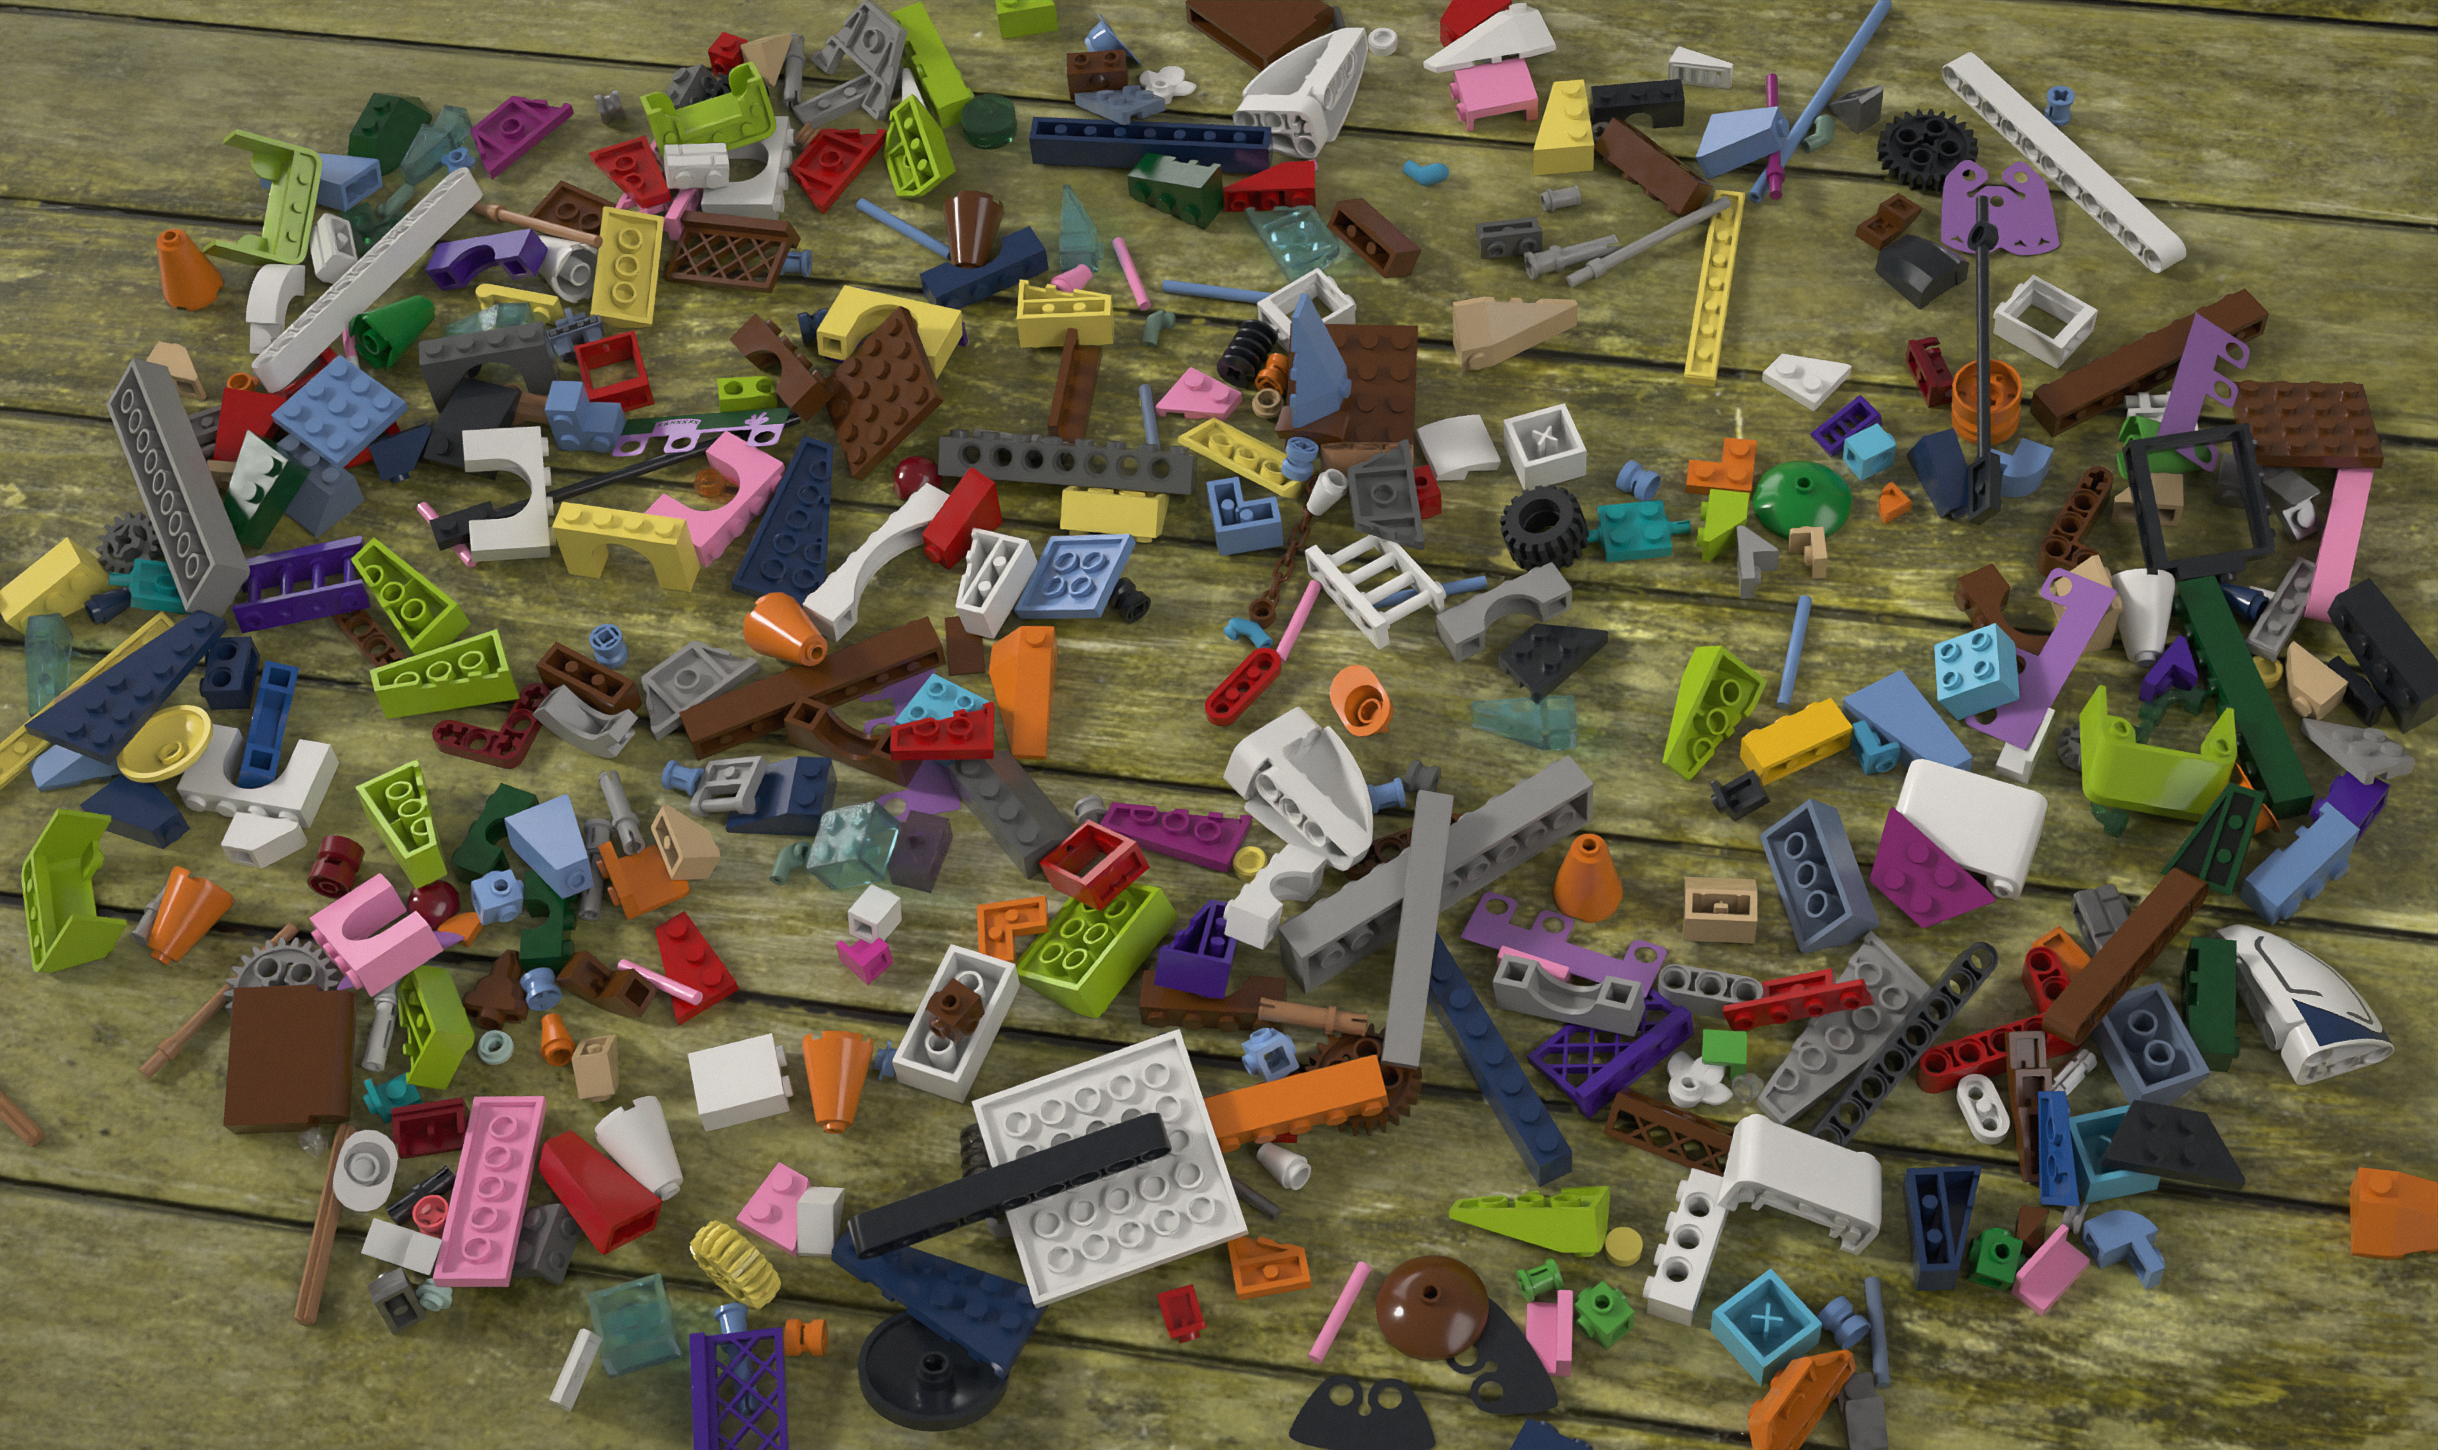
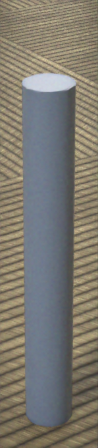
M1143 384L1139 387L1146 440L1149 444H1157L1158 450H1161L1151 386ZM1158 460L1156 465L1161 464L1163 460Z
M1868 1277L1864 1281L1868 1321L1871 1325L1869 1331L1875 1387L1885 1389L1890 1387L1891 1383L1880 1279L1878 1277Z

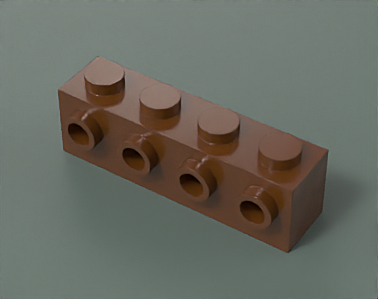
M1612 118L1594 147L1597 152L1603 155L1601 157L1602 162L1614 169L1620 168L1623 171V178L1632 184L1637 185L1639 183L1645 188L1643 191L1645 195L1655 201H1663L1667 204L1665 210L1678 218L1681 215L1686 216L1700 209L1714 187L1627 121Z

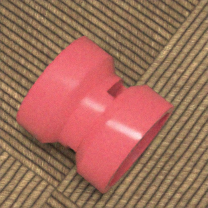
M439 1195L425 1196L414 1206L413 1219L421 1233L442 1240L449 1205Z

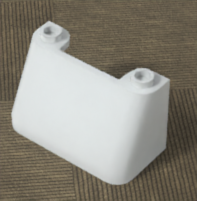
M1917 759L1912 761L1896 810L1963 869L1986 875V885L1995 896L2019 901L2042 833L2048 807L2045 797L2033 790L1930 760Z
M1752 1114L1740 1120L1734 1129L1717 1205L1735 1211L1738 1203L1752 1202L1751 1208L1758 1211L1766 1204L1830 1227L1829 1237L1836 1239L1839 1235L1841 1236L1840 1250L1858 1256L1879 1233L1882 1219V1167L1875 1157L1869 1153L1855 1152L1774 1123L1764 1115Z

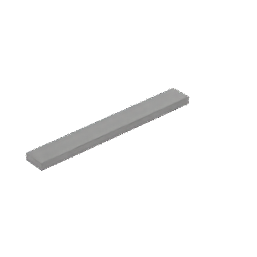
M1419 790L1417 793L1381 1064L1415 1070L1419 1066L1454 795Z

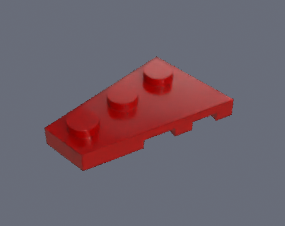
M646 135L588 153L590 161L642 209L672 200Z
M995 703L983 704V709L969 713L965 709L953 711V717L941 720L929 717L891 727V761L994 759Z
M685 911L655 928L666 977L695 989L703 995L702 1001L698 1005H693L671 995L679 1026L739 990L735 979Z

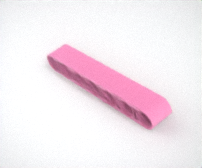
M2337 468L2304 618L2333 624L2327 612L2336 595L2349 589L2374 468Z

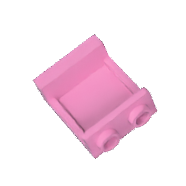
M1518 57L1502 60V62L1487 63L1454 70V82L1450 83L1451 98L1453 101H1458L1456 105L1458 119L1460 122H1465L1468 132L1474 131V120L1477 118L1519 110L1523 111L1526 122L1538 120V96L1524 58L1519 59Z

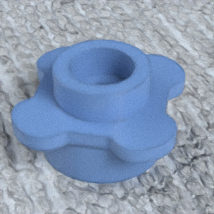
M460 147L449 154L443 155L441 163L448 167L450 174L463 167L471 171L475 165V159L468 155L467 148Z
M888 1040L886 1050L878 1049L873 1068L880 1070L878 1081L882 1080L883 1075L893 1078L895 1074L892 1060L898 1049L891 1048L892 1041Z

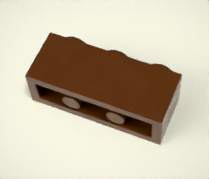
M1363 198L1337 201L1327 224L1328 229L1385 279L1411 275L1422 250Z
M555 642L536 664L543 684L550 691L565 685L584 703L601 713L616 715L629 709L634 714L642 705L633 680L558 642Z

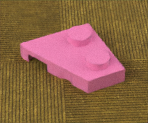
M1190 367L1155 406L1156 415L1160 417H1166L1167 412L1184 413L1186 419L1206 418L1210 420L1214 417L1220 421H1225L1243 400L1241 392Z
M779 1162L737 1216L738 1225L795 1258L798 1254L797 1202L808 1186H810L809 1179Z

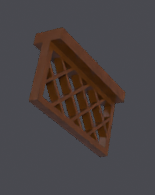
M685 210L680 220L685 227L663 277L667 282L772 294L790 248L797 249L801 238L789 221ZM691 237L702 238V243L690 250L687 249ZM720 241H728L729 245L716 253L713 252L711 248L713 245ZM747 243L755 245V248L742 256L737 251V249ZM773 246L779 247L776 254L766 259L763 252ZM708 249L711 256L696 264L693 258ZM734 252L737 259L722 267L719 260ZM760 255L763 262L748 270L745 263ZM690 261L693 267L683 273H676L679 266ZM716 264L719 270L709 276H702L701 271ZM742 266L745 273L735 279H728L727 274ZM767 269L769 270L765 283L754 282L753 277Z

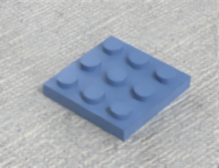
M339 355L271 416L276 424L341 470L408 410V407L404 400Z
M1131 534L1051 536L1014 610L1020 619L1100 618L1136 541Z

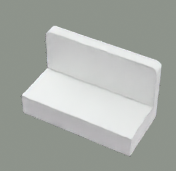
M2048 708L2042 723L2026 750L2007 742L2005 743L1996 763L1994 773L2028 784L2051 732L2055 715L2054 709Z

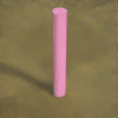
M1117 237L1112 241V245L1139 309L1142 311L1147 310L1151 307L1149 298L1123 238Z
M422 502L417 507V511L429 524V520L440 517L427 502ZM465 544L451 547L467 567L472 568L478 563L472 562L471 551Z
M1316 580L1310 581L1276 650L1281 657V664L1285 663L1322 588V584Z
M622 959L618 964V971L634 968L658 989L693 1005H698L702 1001L703 995L701 992L626 959Z
M1358 1262L1308 1355L1311 1361L1317 1364L1322 1363L1372 1269L1368 1264Z

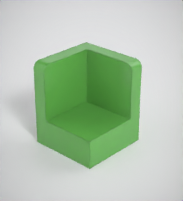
M1703 1029L1702 1063L1704 1065L1730 1066L1729 1081L1744 1082L1747 1032Z

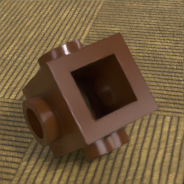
M954 978L940 992L938 991L931 996L925 1008L929 1029L941 1039L947 1037L956 1044L965 1035L969 1036L975 1031L979 1020L985 1014L981 996Z

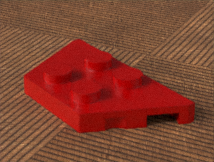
M822 129L789 167L792 178L820 213L825 214L883 146L886 142L887 130L877 129V134H860V129Z

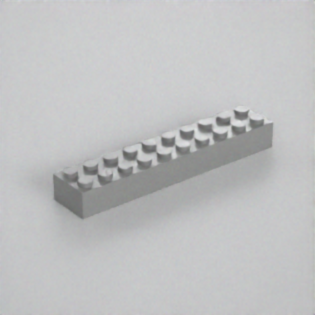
M133 358L106 406L186 612L194 613L197 610H201L222 618L228 606H231L234 602L235 595L241 585L247 581L250 573L249 565L242 552L168 367Z
M1569 755L1560 761L1549 763L1540 773L1531 778L1522 779L1513 789L1503 795H1495L1486 805L1474 812L1463 814L1457 822L1450 825L1439 913L1592 822L1594 784ZM1410 847L1403 850L1398 857L1390 862L1377 865L1368 875L1358 881H1350L1343 886L1341 891L1331 897L1318 900L1309 910L1299 916H1291L1284 921L1282 926L1278 927L1282 965L1305 994L1398 939Z

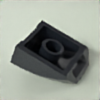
M1906 234L1879 252L1875 271L1915 307L1921 310L1930 301L1955 285L1958 286L1966 281L1969 263L1955 252L1938 243L1919 236Z

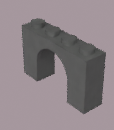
M543 321L419 342V365L438 413L443 412L463 377H465V372L479 364L496 362L514 367L522 374L528 392L532 394L549 395L552 381H560V369Z

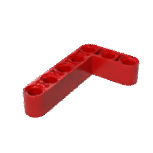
M2043 946L2034 947L2028 951L2025 957L2021 980L2038 1015L1927 1049L1920 1057L1916 1075V1082L1921 1090L1926 1093L1937 1094L1958 1088L1960 1080L1969 1074H1981L1990 1078L2007 1073L2006 1052L1996 1049L1999 1047L2005 1048L2004 1032L2045 1031L2042 1029V1021L2048 1008L2054 1002L2049 997L2057 998L2071 983L2054 951ZM2036 967L2042 968V969H2044L2045 971H2037V970L2034 969V968H2036ZM2045 1031L2046 1060L2075 1052L2082 1047L2084 1041L2079 1046H2074ZM1962 1058H1970L1975 1062H1965ZM1934 1068L1941 1073H1932L1927 1069Z

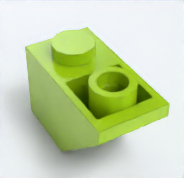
M1710 489L1709 501H1702L1700 521H1706L1705 528L1699 527L1696 547H1703L1702 561H1710L1735 545L1737 526L1746 527L1750 493Z

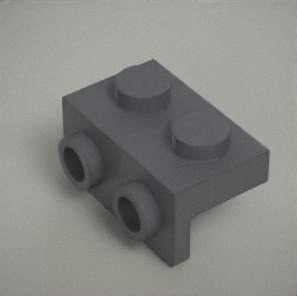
M703 64L689 68L683 67L673 74V81L664 93L671 98L675 110L705 101L707 99L705 91L706 89H711L710 80H717Z
M1537 216L1476 224V236L1481 259L1521 255L1526 252H1542V228L1538 225Z
M561 1203L530 1207L529 1212L524 1218V1225L519 1236L511 1276L515 1279L541 1276L553 1285H561L582 1229Z

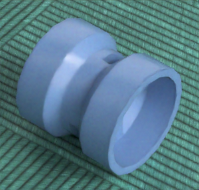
M1290 438L1286 446V454L1288 456L1283 459L1281 467L1282 474L1295 481H1307L1312 477L1314 470L1312 461L1317 458L1318 445L1307 438Z
M1630 460L1620 471L1616 487L1625 493H1633L1635 498L1641 502L1650 501L1660 486L1661 475L1653 470L1646 471L1640 463Z
M602 624L596 627L591 632L589 641L597 662L609 669H616L622 666L628 658V649L620 629L613 624Z
M1840 1296L1831 1301L1817 1317L1822 1323V1328L1834 1334V1341L1842 1350H1847L1857 1344L1871 1327L1870 1323L1862 1315L1854 1313L1853 1305L1845 1296Z

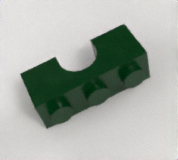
M500 783L495 793L488 797L485 809L478 820L471 824L466 839L460 847L456 848L452 855L450 864L459 882L471 885L472 881L481 879L489 872H503L510 868L503 849L495 846L499 840L508 836L504 818L539 805L540 803L535 794Z
M534 870L525 871L523 900L531 918L547 917L548 920L540 927L521 930L519 960L525 974L536 968L545 967L550 968L554 975H559L572 954L575 953L571 931L576 930L577 920L575 910L572 909L573 901L578 900V893L562 899Z

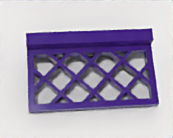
M1650 988L1646 998H1644L1645 1010L1642 1015V1022L1639 1023L1637 1031H1641V1037L1635 1042L1620 1043L1621 1034L1616 1033L1615 1043H1595V1032L1610 1031L1568 1023L1527 1056L1528 1063L1576 1102L1578 1111L1589 1119L1616 1097L1617 1092L1624 1087L1632 1085L1694 1035L1692 1014L1682 1005L1676 1008L1653 988ZM1662 1010L1668 1015L1661 1021L1647 1022V1011ZM1576 1032H1590V1043L1569 1044V1040ZM1615 1052L1614 1059L1608 1064H1594V1053ZM1550 1053H1563V1064L1547 1065L1542 1059ZM1569 1053H1589V1064H1568ZM1568 1074H1588V1080L1578 1088L1572 1086L1567 1081Z
M782 1327L706 1336L705 1332L689 1334L694 1450H721L720 1440L726 1445L723 1450H740L736 1445L750 1429L764 1440L757 1450H767L769 1446L775 1450H789L784 1333ZM775 1339V1351L765 1363L751 1352L760 1340ZM742 1342H749L745 1347L741 1344ZM733 1344L741 1352L726 1367L717 1360V1345ZM746 1356L760 1366V1369L747 1383L733 1373ZM775 1361H776V1372H775L773 1369L770 1368V1367L775 1363ZM717 1367L723 1371L719 1377ZM766 1372L777 1380V1388L767 1399L753 1389ZM728 1377H731L743 1388L728 1404L719 1397L718 1388ZM748 1392L762 1403L749 1420L735 1410V1407ZM777 1398L778 1409L772 1405ZM719 1404L725 1408L720 1414ZM767 1409H770L779 1418V1425L769 1436H766L754 1426ZM730 1413L745 1424L731 1441L720 1434V1425ZM778 1436L780 1438V1446L774 1442Z

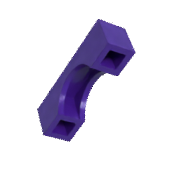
M532 228L437 244L425 272L442 291L464 288L479 273L499 265L512 280L534 277L539 271L548 248Z

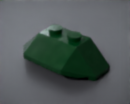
M373 93L349 135L347 156L377 159L380 163L381 176L392 173L410 160L433 119L432 115L420 97L398 93Z

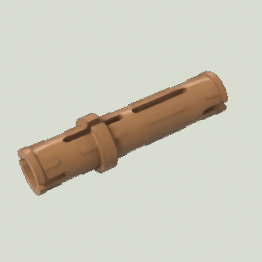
M1261 997V1006H1259L1258 1020L1260 1021L1266 1020L1325 1030V1034L1333 1035V1031L1361 1037L1366 1035L1369 1014L1337 1010V1006L1332 1005L1328 1009Z

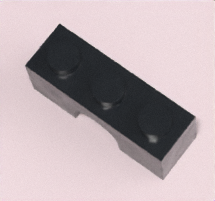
M1681 79L1591 86L1590 115L1592 126L1599 122L1610 123L1612 118L1625 121L1629 116L1636 113L1650 115L1652 117L1653 129L1684 125L1685 98Z

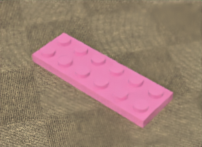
M544 1096L474 1097L443 1231L442 1243L433 1275L436 1287H509L547 1109V1102Z

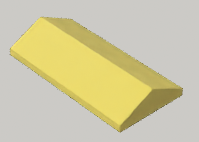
M607 206L603 207L600 229L603 244L598 248L590 317L599 315L602 322L618 329L652 327L664 224L663 216Z
M1214 417L1178 437V443L1190 447L1195 452L1283 497L1297 500L1306 489L1307 481L1291 480L1282 474L1281 467L1283 459L1288 456L1287 454ZM1314 469L1312 476L1317 475L1318 470Z

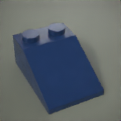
M797 756L768 764L754 796L755 809L751 813L729 811L726 831L728 833L827 837L837 785V777L832 759Z

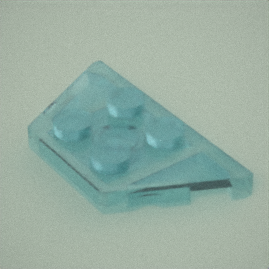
M1312 205L1294 208L1276 206L1274 207V212H1255V207L1245 209L1247 220L1289 283L1294 282L1316 268L1323 272L1340 254L1339 244Z

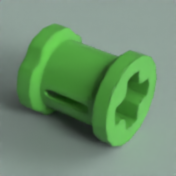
M1552 1258L1545 1260L1544 1265L1524 1271L1520 1269L1516 1271L1519 1287L1528 1303L1534 1301L1535 1296L1552 1289L1557 1291L1564 1289L1560 1271Z

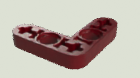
M531 683L525 686L519 694L520 699L516 700L500 732L455 720L441 721L432 731L436 747L439 751L449 755L503 769H512L519 766L525 759L543 725L532 714L549 695V689L542 683ZM528 720L531 722L530 726L523 731L514 729V726L520 721ZM475 740H487L486 745L481 749L473 750L470 748Z

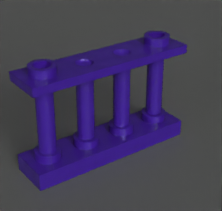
M362 535L246 558L250 573L247 581L241 585L243 593L248 592L247 602L233 605L232 608L242 634L371 608V602L363 580H357V568L351 561V558L365 546ZM344 573V583L325 586L326 576ZM312 579V589L293 593V583ZM280 586V596L261 599L262 589Z

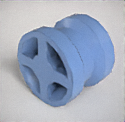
M536 968L521 978L520 984L527 994L526 1001L528 1007L533 1011L550 1009L561 1001L562 994L559 987L554 985L556 978L550 968Z

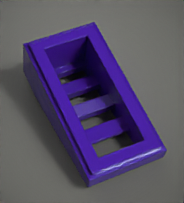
M1859 395L1811 432L1810 436L1832 458L1844 450L1846 438L1877 423L1882 426V417L1864 397ZM1860 415L1864 421L1860 422L1856 417ZM1850 421L1855 428L1851 430L1845 423ZM1839 427L1846 435L1841 437L1835 429ZM1829 433L1837 442L1831 445L1824 437L1826 434Z

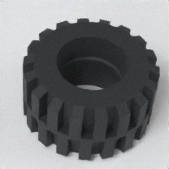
M1539 485L1535 486V490L1529 491V489L1522 491L1523 495L1520 497L1515 496L1512 498V505H1506L1503 510L1505 515L1501 516L1500 524L1502 527L1500 529L1513 561H1516L1518 567L1521 569L1526 568L1527 572L1535 567H1542L1553 562L1560 572L1561 567L1573 565V559H1580L1583 555L1582 549H1586L1588 545L1589 530L1580 504L1573 494H1569L1568 490L1563 487L1557 490L1556 485H1548L1547 488ZM1554 526L1546 532L1535 534L1544 527Z

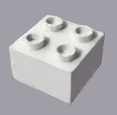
M1565 403L1503 420V444L1523 490L1529 489L1531 491L1535 489V486L1542 485L1545 487L1586 475L1587 450Z

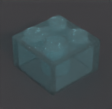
M876 800L824 811L810 851L806 869L830 890L883 881L901 822Z
M660 1273L587 1294L595 1334L602 1338L598 1348L600 1359L610 1379L683 1357L669 1292Z

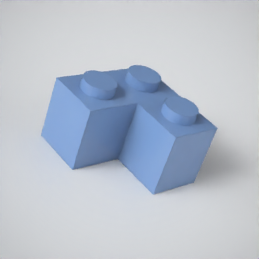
M552 381L544 410L558 450L613 452L626 424L621 404L590 402L583 382Z
M1239 477L1206 482L1209 508L1219 556L1283 546L1282 522L1276 496L1244 502Z

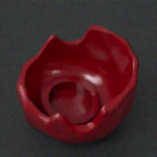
M909 456L902 460L894 471L893 491L902 501L905 498H909L914 492H918L926 483L939 490L942 487V475H938V464L929 458Z
M441 879L418 889L414 887L410 891L407 900L408 916L417 911L429 924L432 931H436L438 926L457 915L460 910L459 892L452 884Z

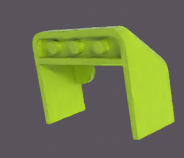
M235 129L224 138L223 144L252 152L251 168L254 174L262 179L272 181L262 237L245 235L236 244L215 239L203 248V253L246 265H298L305 259L323 166L322 159L312 149Z
M2103 685L2098 686L2079 715L2082 787L2085 796L2095 804L2200 822L2230 782L2237 757L2233 708H2226L2201 744V754L2136 743V734L2133 726L2124 718L2108 715L2106 686Z
M57 808L25 859L21 882L32 967L35 972L51 974L103 959L109 952L113 951L116 941L127 926V922L124 919L99 917L96 914L91 878L96 870H100L103 865L104 853L103 850H100L99 840L112 821L111 815Z

